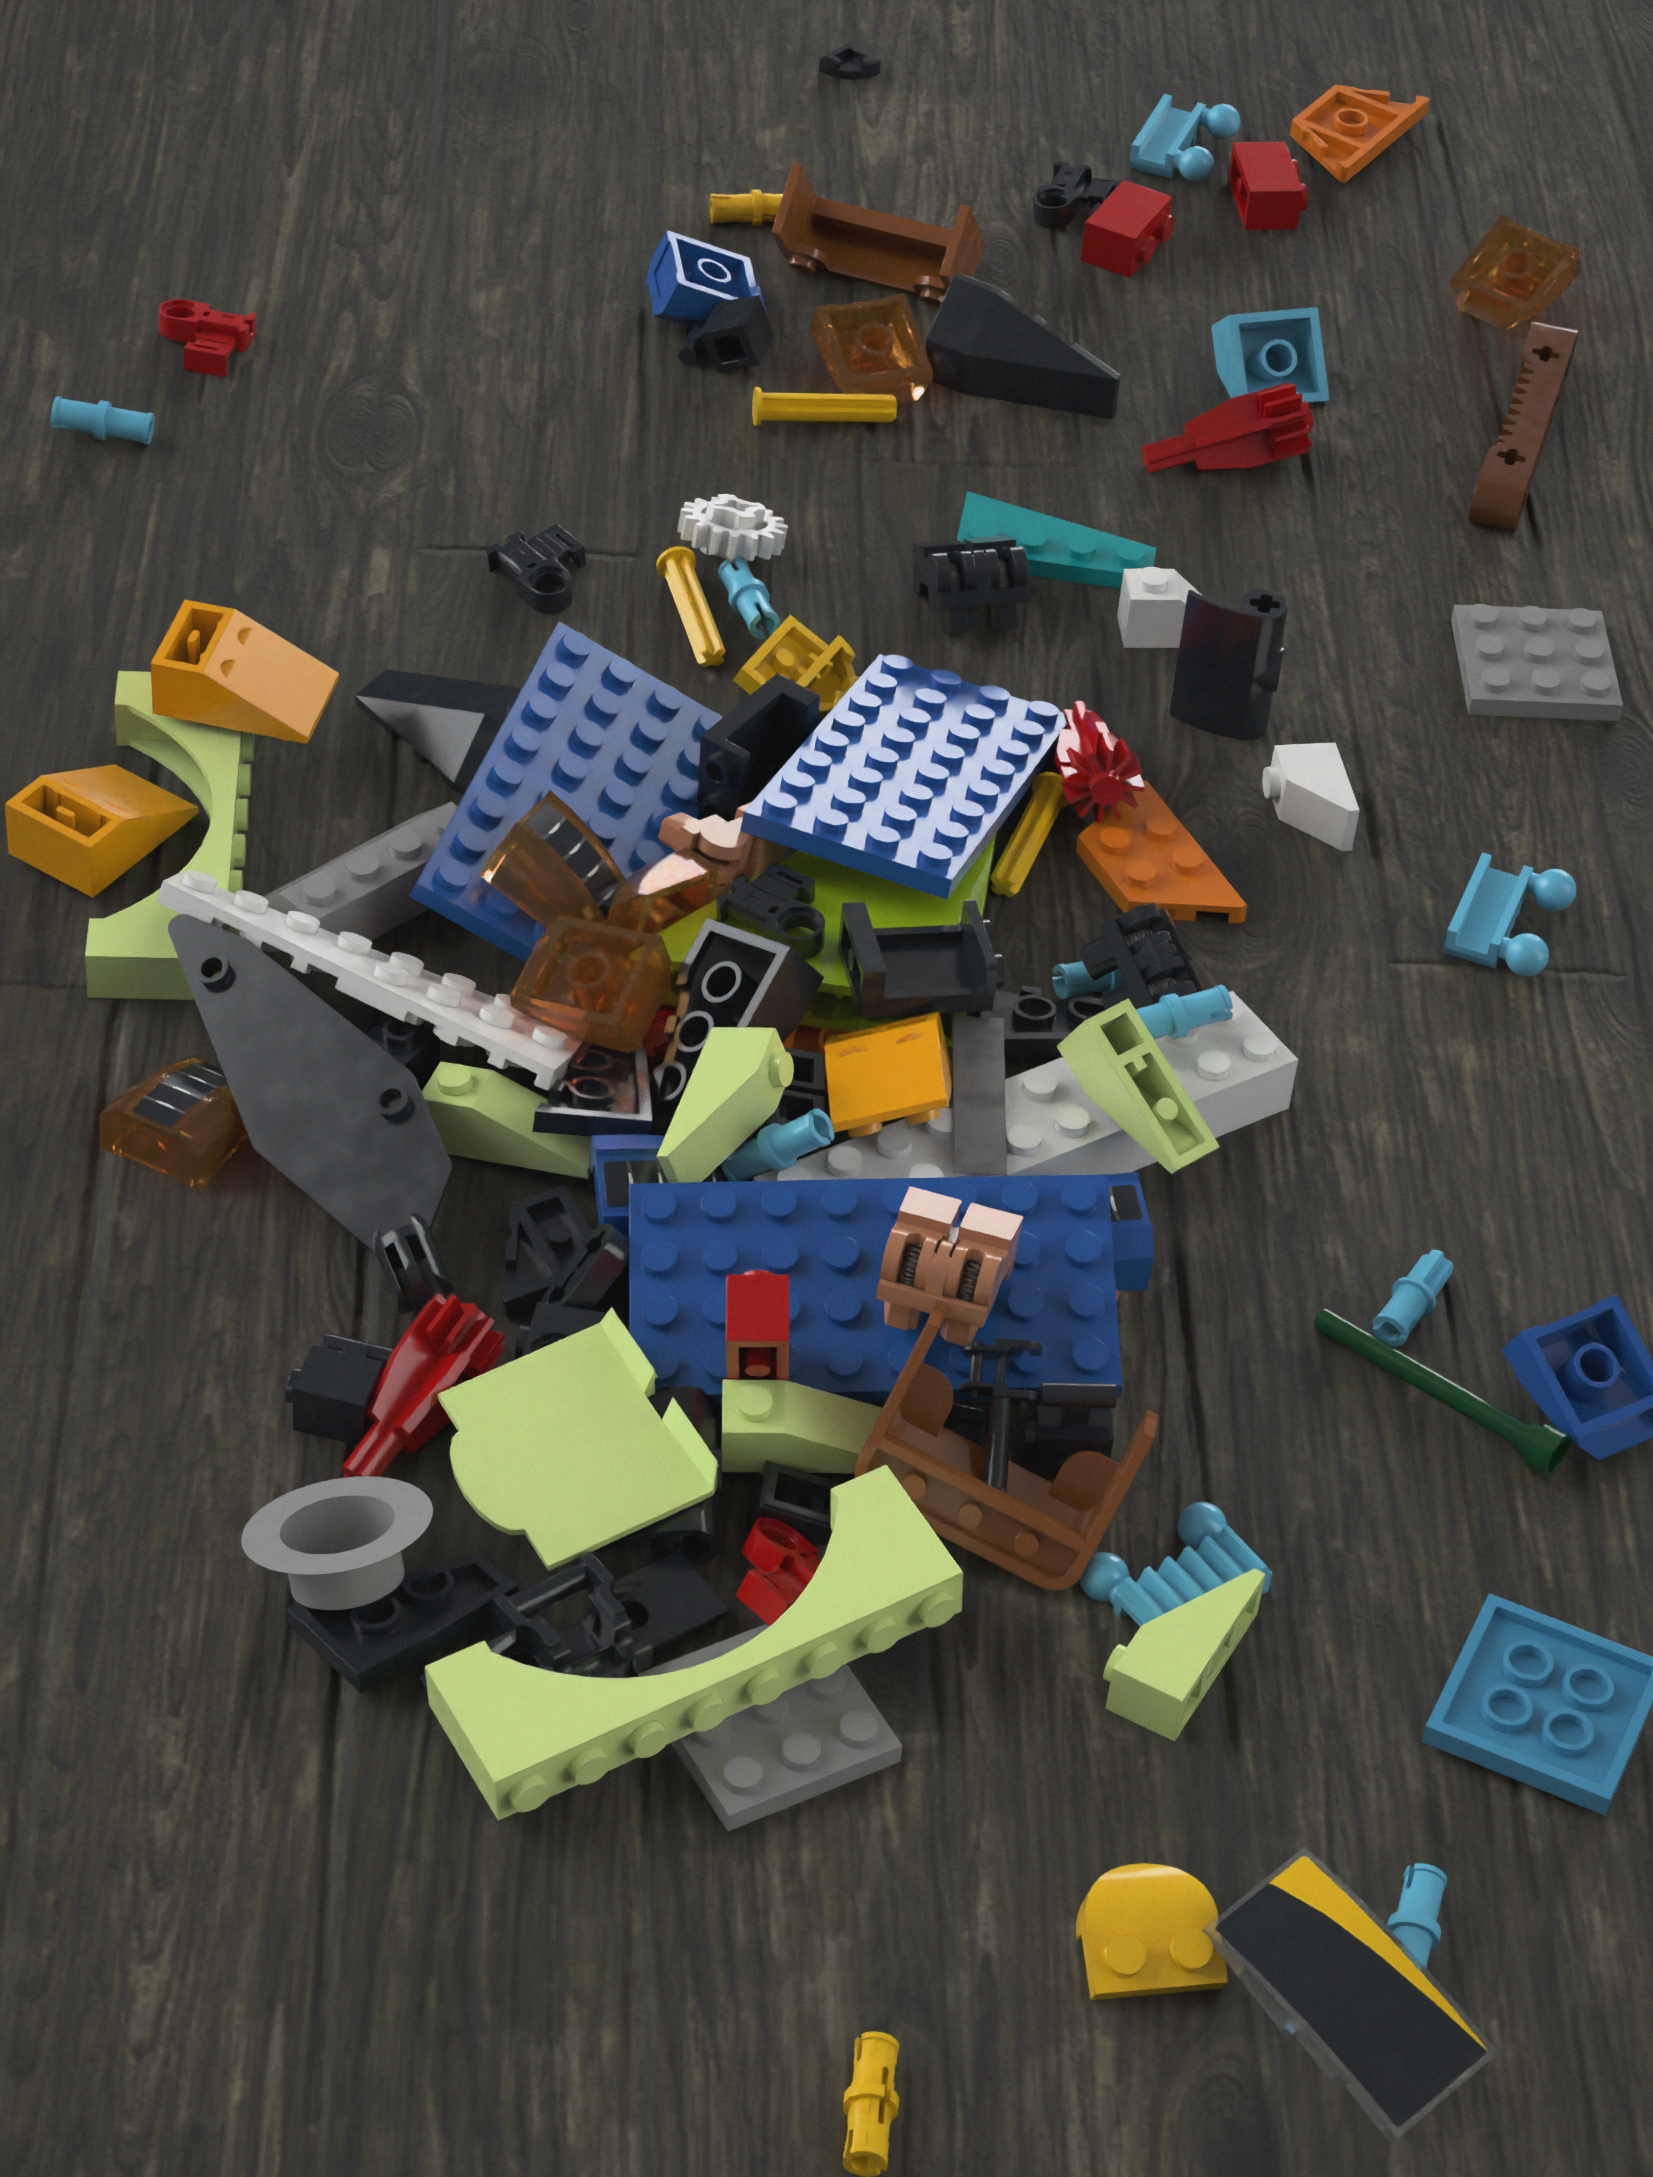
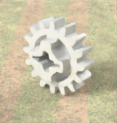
M718 494V497L711 498V502L700 498H695L694 503L685 502L684 508H681L677 532L681 533L680 538L682 540L692 541L691 546L700 548L701 552L705 555H716L729 559L731 563H734L733 559L735 557L743 558L746 561H754L755 556L769 560L771 559V554L781 555L785 545L788 525H784L782 517H773V511L766 510L760 503L748 502L731 494Z

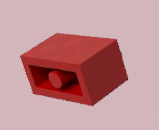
M1233 142L1228 183L1244 230L1297 229L1300 211H1305L1307 208L1308 193L1306 184L1300 183L1298 178V162L1296 159H1291L1286 142Z
M1123 180L1085 222L1081 261L1130 278L1142 263L1147 264L1150 261L1156 247L1161 242H1167L1170 238L1175 223L1174 216L1170 215L1173 197Z
M750 1270L742 1275H726L727 1379L789 1381V1275H775L766 1270Z

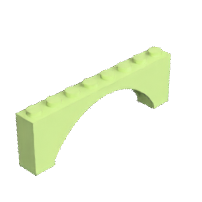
M118 671L114 703L117 746H131L170 769L188 785L200 800L210 820L209 829L201 847L180 872L184 873L185 870L203 872L217 880L216 887L236 894V891L243 890L242 870L234 869L235 867H245L246 855L245 834L237 833L238 831H248L249 813L248 799H240V797L251 795V764H243V761L253 762L254 734L153 714L151 672ZM160 889L136 904L104 919L89 918L85 951L88 998L195 1000L168 933L169 922L181 913L156 902ZM230 926L229 932L239 935V929ZM220 972L215 973L212 977L217 976Z
M884 1465L831 1489L832 1534L825 1555L812 1580L795 1603L771 1626L749 1642L725 1655L691 1668L660 1675L632 1678H592L556 1673L519 1663L491 1652L484 1640L425 1666L429 1706L499 1821L517 1812H528L536 1809L547 1798L578 1784H591L603 1777L607 1771L636 1758L653 1756L660 1752L667 1744L695 1731L710 1730L719 1725L725 1718L755 1704L764 1705L770 1703L784 1691L808 1680L825 1678L833 1674L840 1666L870 1652L879 1653L894 1645L897 1640L923 1628H933L944 1624L954 1614L962 1611L963 1571L889 1467Z

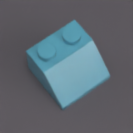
M1318 307L1228 315L1211 326L1217 373L1231 398L1290 382V384L1296 385L1297 394L1301 393L1302 401H1306L1308 404L1330 400Z

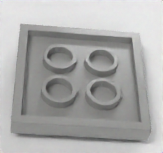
M1454 604L1451 623L1468 715L1603 721L1620 720L1623 703L1602 611H1590L1583 608L1568 610L1545 609L1535 606L1500 607L1486 604Z
M764 1624L638 1673L637 1677L660 1675L691 1668L721 1657L749 1642L767 1629L769 1625ZM847 1664L840 1666L833 1674L825 1678H813L784 1691L770 1703L764 1705L755 1704L735 1713L710 1730L695 1731L671 1742L727 1831L901 1761L902 1744Z

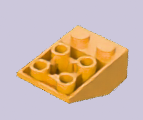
M184 600L150 663L153 714L308 744L339 680L338 672L238 610L190 600Z
M116 764L41 775L5 803L8 852L10 855L94 898L199 813V807Z
M939 1011L837 1034L827 1038L824 1050L830 1119L834 1133L848 1130L849 1137H861L881 1131L883 1129V1121L905 1117L906 1124L923 1123L940 1117L939 1109L948 1107L953 1087V1068Z

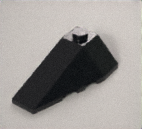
M957 273L952 278L926 339L923 379L966 395L1112 419L1116 415L1120 374L1077 343L1066 344L1045 329L1048 323L1036 314L1030 318L1011 305L1012 297L1000 288Z
M385 669L355 695V704L391 736H402L413 746V755L423 764L430 761L442 772V781L453 791L464 795L521 689L513 686Z
M707 918L680 966L676 985L682 990L676 1014L667 1018L664 1034L669 1037L664 1062L655 1068L650 1086L652 1113L650 1135H666L712 1027L776 1028L783 1044L798 1027L824 976L789 946Z

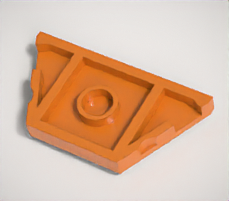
M1334 85L1292 120L1290 136L1340 182L1346 183L1427 114L1430 98L1416 95L1413 104L1390 102V92L1361 90L1356 87Z
M1143 781L1145 786L1144 792L1133 791L1138 804L1135 809L1119 800L1116 804L1122 819L1117 821L1111 807L1104 813L1102 823H1097L1095 820L1078 835L1076 853L1123 913L1144 904L1155 903L1158 910L1165 908L1171 914L1173 920L1195 921L1196 911L1227 913L1228 923L1238 924L1245 922L1247 904L1148 781Z

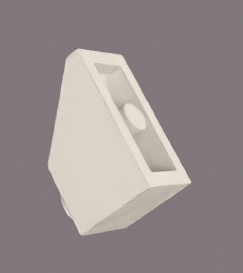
M1157 567L1124 569L1117 614L1123 647L1179 648L1188 591L1192 590L1200 595L1202 594L1175 569H1160Z
M1336 743L1274 745L1271 767L1264 768L1262 784L1265 797L1272 798L1279 820L1340 851H1352L1360 810Z

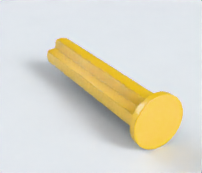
M754 387L752 417L754 426H760L761 420L892 422L896 419L897 414L896 397L893 395L762 393L760 387Z
M683 546L669 548L657 560L656 567L658 573L668 582L697 662L704 668L711 665L718 667L724 662L723 655L726 650L695 571L697 563L695 554L691 549Z
M1044 772L1039 774L1032 783L1033 795L990 876L993 882L991 889L995 894L1003 893L1008 897H1013L1019 892L1060 809L1069 804L1061 784L1064 782L1061 775L1053 772Z

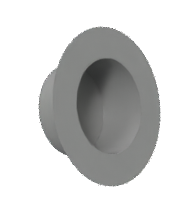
M371 1476L332 1479L296 1489L265 1505L246 1524L241 1542L245 1553L255 1563L271 1570L287 1573L291 1594L300 1604L320 1610L350 1609L383 1598L401 1583L405 1574L401 1550L417 1540L426 1530L432 1519L433 1507L429 1497L422 1490L400 1480Z

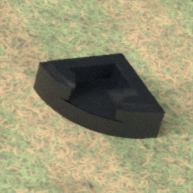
M847 43L821 57L819 71L837 78H868L880 73L881 60L859 47Z

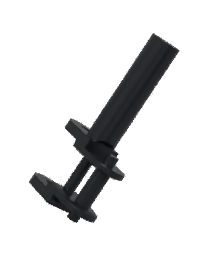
M996 1338L994 1346L982 1345L981 1341H974L973 1345L962 1348V1355L970 1358L969 1382L960 1385V1392L970 1395V1399L978 1400L979 1396L991 1397V1400L987 1403L983 1482L1004 1493L1007 1492L1011 1408L1012 1406H1019L1021 1401H1027L1028 1406H1038L1040 1404V1395L1037 1392L1008 1389L1007 1384H1005L1006 1361L1009 1356H1022L1024 1351H1029V1355L1033 1357L1041 1356L1042 1344L1031 1340ZM983 1360L997 1361L996 1383L982 1382Z

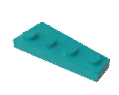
M967 491L957 540L963 542V538L1007 535L1015 539L1016 547L1023 546L1025 550L1028 576L1121 589L1124 569L1154 567L1156 547Z

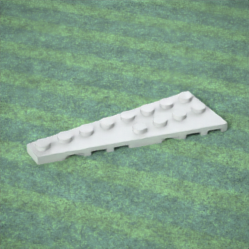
M185 870L184 873L180 872L162 882L156 902L178 913L190 915L226 931H229L230 926L239 929L238 936L248 939L262 951L280 952L282 950L290 954V959L292 960L290 967L304 974L310 973L313 970L338 977L335 989L380 1011L413 1025H422L424 1020L433 1023V1033L440 1040L448 1044L468 1047L478 1045L486 1049L485 1053L489 1056L487 1062L500 1069H506L509 1065L517 1068H526L536 1073L537 1077L534 1085L547 1091L557 1079H562L566 1075L570 1059L587 1036V1034L579 1031L581 1026L569 1018L554 1014L549 1015L548 1018L527 1011L528 1004L519 998L507 994H496V997H492L475 990V982L458 974L445 973L443 977L424 970V963L416 957L400 952H393L389 956L372 949V942L361 935L345 931L337 935L319 928L320 921L311 915L298 911H289L288 914H284L267 907L269 901L258 894L244 890H238L234 894L216 887L217 880L203 872Z

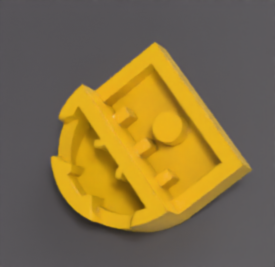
M790 614L739 670L733 681L751 695L774 675L779 674L820 695L819 720L828 715L859 677L855 675L852 665L855 653L840 635L830 645H827Z
M1131 1864L1106 1872L1094 1883L1080 1906L1076 1921V1940L1082 1939L1090 2000L1220 1989L1226 1986L1229 1981L1222 1936L1216 1931V1926L1219 1924L1218 1912L1211 1894L1200 1881L1180 1869L1166 1865Z

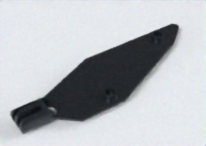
M187 914L175 916L169 922L168 933L254 1150L376 1254L400 1313L406 1314L413 1311L414 1308L398 1269L405 1268L409 1280L423 1305H426L435 1296L421 1263L426 1257L445 1295L455 1291L431 1231L454 1168L414 1074L248 939ZM220 972L217 976L212 977L215 973Z

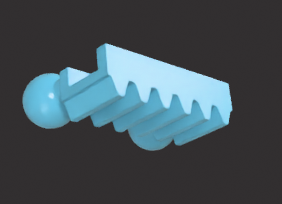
M1164 94L1132 143L1130 168L1170 179L1174 177L1175 170L1179 169L1182 176L1188 181L1202 182L1212 174L1214 159L1207 149L1200 146L1191 147V144L1194 145L1196 136L1200 135L1202 126H1206L1208 132L1217 139L1231 138L1239 130L1240 115L1233 106L1228 104H1218L1208 109L1205 108L1206 104L1197 103L1192 113L1172 108V95Z
M1482 853L1448 927L1444 943V953L1495 969L1499 958L1506 960L1508 967L1517 975L1523 977L1537 975L1546 967L1549 960V950L1546 943L1537 935L1530 933L1520 934L1510 939L1511 929L1513 930L1516 917L1519 916L1527 893L1534 895L1535 900L1542 908L1548 911H1561L1569 907L1575 899V881L1569 873L1561 869H1549L1541 874L1533 872L1534 868L1524 865L1520 875L1516 876L1489 868L1492 855Z
M1196 1502L1186 1507L1178 1519V1534L1187 1547L1183 1549L1176 1562L1170 1556L1164 1558L1157 1572L1149 1566L1144 1569L1138 1582L1135 1583L1129 1576L1127 1565L1119 1556L1109 1552H1100L1093 1554L1079 1580L1083 1591L1088 1597L1099 1602H1111L1113 1605L1112 1612L1119 1619L1129 1614L1141 1627V1625L1254 1568L1266 1573L1262 1594L1269 1591L1272 1572L1246 1543L1227 1526L1225 1515L1217 1506L1209 1502Z

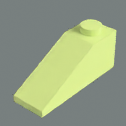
M1129 998L1085 1020L1057 1045L1058 1050L1085 1094L1171 1174L1220 1147Z
M711 1028L656 1156L669 1183L702 1182L776 1111L785 1087L791 1084L794 1074L792 1056L789 1052L785 1051L776 1028Z
M440 1061L424 1087L422 1094L447 1154L589 1179V1148L592 1137L533 1132L535 1111L541 1102L547 1103V1099L494 1070Z
M723 1379L722 1472H761L767 1460L806 1473H854L859 1454L882 1408L786 1380Z
M1254 1568L1141 1625L1127 1647L1118 1644L1109 1657L1103 1674V1679L1110 1682L1105 1709L1175 1742L1256 1617L1266 1573Z

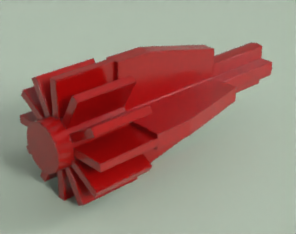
M1289 382L1233 397L1185 423L1183 426L1186 434L1143 445L1141 450L1143 454L1142 462L1146 466L1148 474L1193 461L1196 471L1251 469L1310 452L1308 447L1312 446V442L1308 433L1312 432L1313 416L1309 404L1306 401H1302L1301 393L1297 394L1296 385Z
M1074 701L1073 710H1063L1067 726L1066 729H1060L1055 757L1057 768L1064 780L1061 783L1069 805L1075 804L1080 817L1084 818L1088 811L1092 809L1096 822L1102 823L1105 806L1111 805L1118 821L1122 819L1116 804L1119 799L1134 809L1138 806L1133 791L1144 792L1145 790L1140 776L1143 773L1135 752L1130 753L1124 739L1120 738L1118 740L1112 732H1109L1106 723L1095 712L1087 710L1085 702Z
M438 1293L435 1294L432 1300L427 1302L389 1357L365 1412L374 1423L341 1467V1470L345 1473L342 1478L361 1476L381 1477L400 1449L406 1455L413 1454L451 1421L438 1401V1394L491 1371L506 1351L507 1347L501 1344L505 1339L504 1333L490 1330V1327L495 1322L491 1317L487 1318L473 1303L460 1304L457 1296L453 1294L446 1301Z

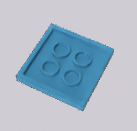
M1489 1593L1425 1726L1422 1742L1606 1816L1653 1707V1657Z

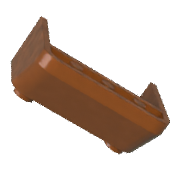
M797 163L792 164L771 230L783 256L790 260L789 267L798 272L815 274V271L819 270L918 295L922 302L935 307L941 306L952 278L957 273L972 277L980 263L985 247L970 206L961 204L954 228L951 230L822 198L816 195L803 166Z
M936 1302L855 1464L854 1476L857 1478L887 1465L936 1534L1043 1589L1051 1591L1067 1589L1074 1585L1083 1575L1155 1439L1159 1415L1147 1409L1119 1463L1098 1452H1078L1065 1460L1052 1483L1009 1461L1006 1493L984 1483V1447L943 1427L953 1405V1388L948 1378L941 1371L922 1362L948 1308Z

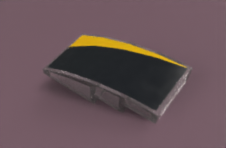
M1303 1847L1202 1929L1211 1939L1214 1948L1287 2040L1295 2036L1339 2091L1346 2087L1390 2143L1398 2139L1498 2054V2051L1451 1995L1404 1943L1350 1888L1306 1847Z

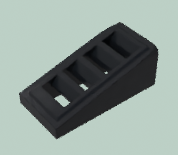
M766 1460L752 1488L746 1533L750 1534L755 1522L759 1518H771L789 1525L810 1543L828 1545L832 1534L831 1516L825 1515L823 1512L824 1509H831V1489L842 1483Z

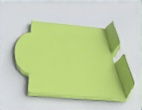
M612 1307L600 1323L438 1394V1401L458 1430L452 1437L450 1460L454 1477L464 1497L477 1514L495 1529L509 1535L525 1534L548 1571L564 1565L586 1552H592L714 1496L717 1487V1467L719 1465L674 1397H672L663 1419L658 1415L647 1398L655 1394V1379L658 1376Z

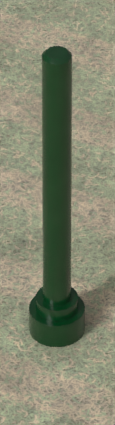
M1328 1309L1321 1310L1315 1317L1314 1328L1514 1444L1518 1447L1517 1453L1524 1457V1464L1544 1477L1552 1476L1565 1460L1572 1443V1437L1554 1425L1547 1423L1541 1426L1538 1423H1533L1529 1426Z

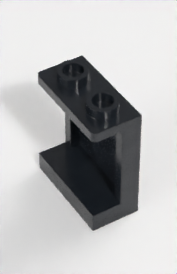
M776 674L701 735L697 801L700 803V813L697 819L701 820L716 814L727 822L734 820L737 808L746 805L748 797L777 774L816 729L819 715V694Z
M975 899L963 901L959 924L873 928L865 902L842 903L838 951L859 1018L922 1015L938 1011L940 1014L993 1011L995 989L1002 988L1004 985V961L1001 954H994L991 923L989 919H982Z

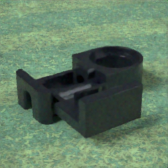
M1055 162L1053 164V181L1050 185L1041 184L1033 196L1034 221L1046 228L1066 226L1073 221L1080 210V201L1083 204H1088L1090 201L1091 208L1097 203L1102 204L1122 181L1095 177L1092 180V167L1089 165L1078 164L1077 167H1071L1068 162Z
M556 524L528 539V545L525 543L524 533L516 532L507 537V544L502 546L499 543H495L487 549L489 572L491 573L501 567L516 580L517 596L532 609L544 614L561 612L571 605L573 601L571 574L560 564V560L563 559L566 562L570 560L573 564L582 568L586 565L585 547L560 525ZM545 585H558L562 587V589L554 593H541L537 591Z
M775 861L750 885L749 877L737 878L731 884V894L723 892L716 900V921L724 923L729 917H732L761 931L762 937L791 947L805 960L817 956L823 950L825 944L824 916L817 909L809 906L815 901V880ZM803 927L810 929L814 933L808 937L798 938L792 937L785 932L791 928Z

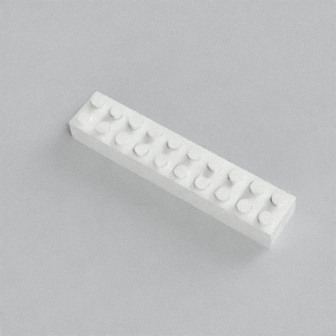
M1233 991L1229 992L1233 1004V1009H1230L1233 1013L1231 1020H1222L1190 1029L1186 1037L1174 1040L1169 1036L1154 1039L1214 1138L1288 1109L1298 1064V1058ZM1063 1057L1005 1079L1007 1176L1127 1173L1157 1162L1153 1156L1085 1094ZM951 1100L948 1107L939 1109L941 1116L936 1119L918 1124H906L904 1118L884 1126L879 1132L850 1139L796 1160L793 1166L785 1170H771L755 1176L753 1181L986 1177L1002 1175L954 1173L953 1100Z

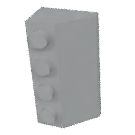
M449 802L416 815L263 896L269 901L267 907L284 914H288L289 911H298L311 915L320 921L319 928L337 935L345 931L361 935L370 941L430 909L409 897L458 806L453 802Z

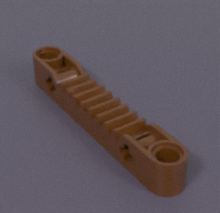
M1532 321L1522 350V365L1515 383V394H1513L1511 404L1509 405L1508 414L1505 417L1498 442L1487 451L1473 494L1468 521L1508 531H1517L1569 373L1578 338V330Z

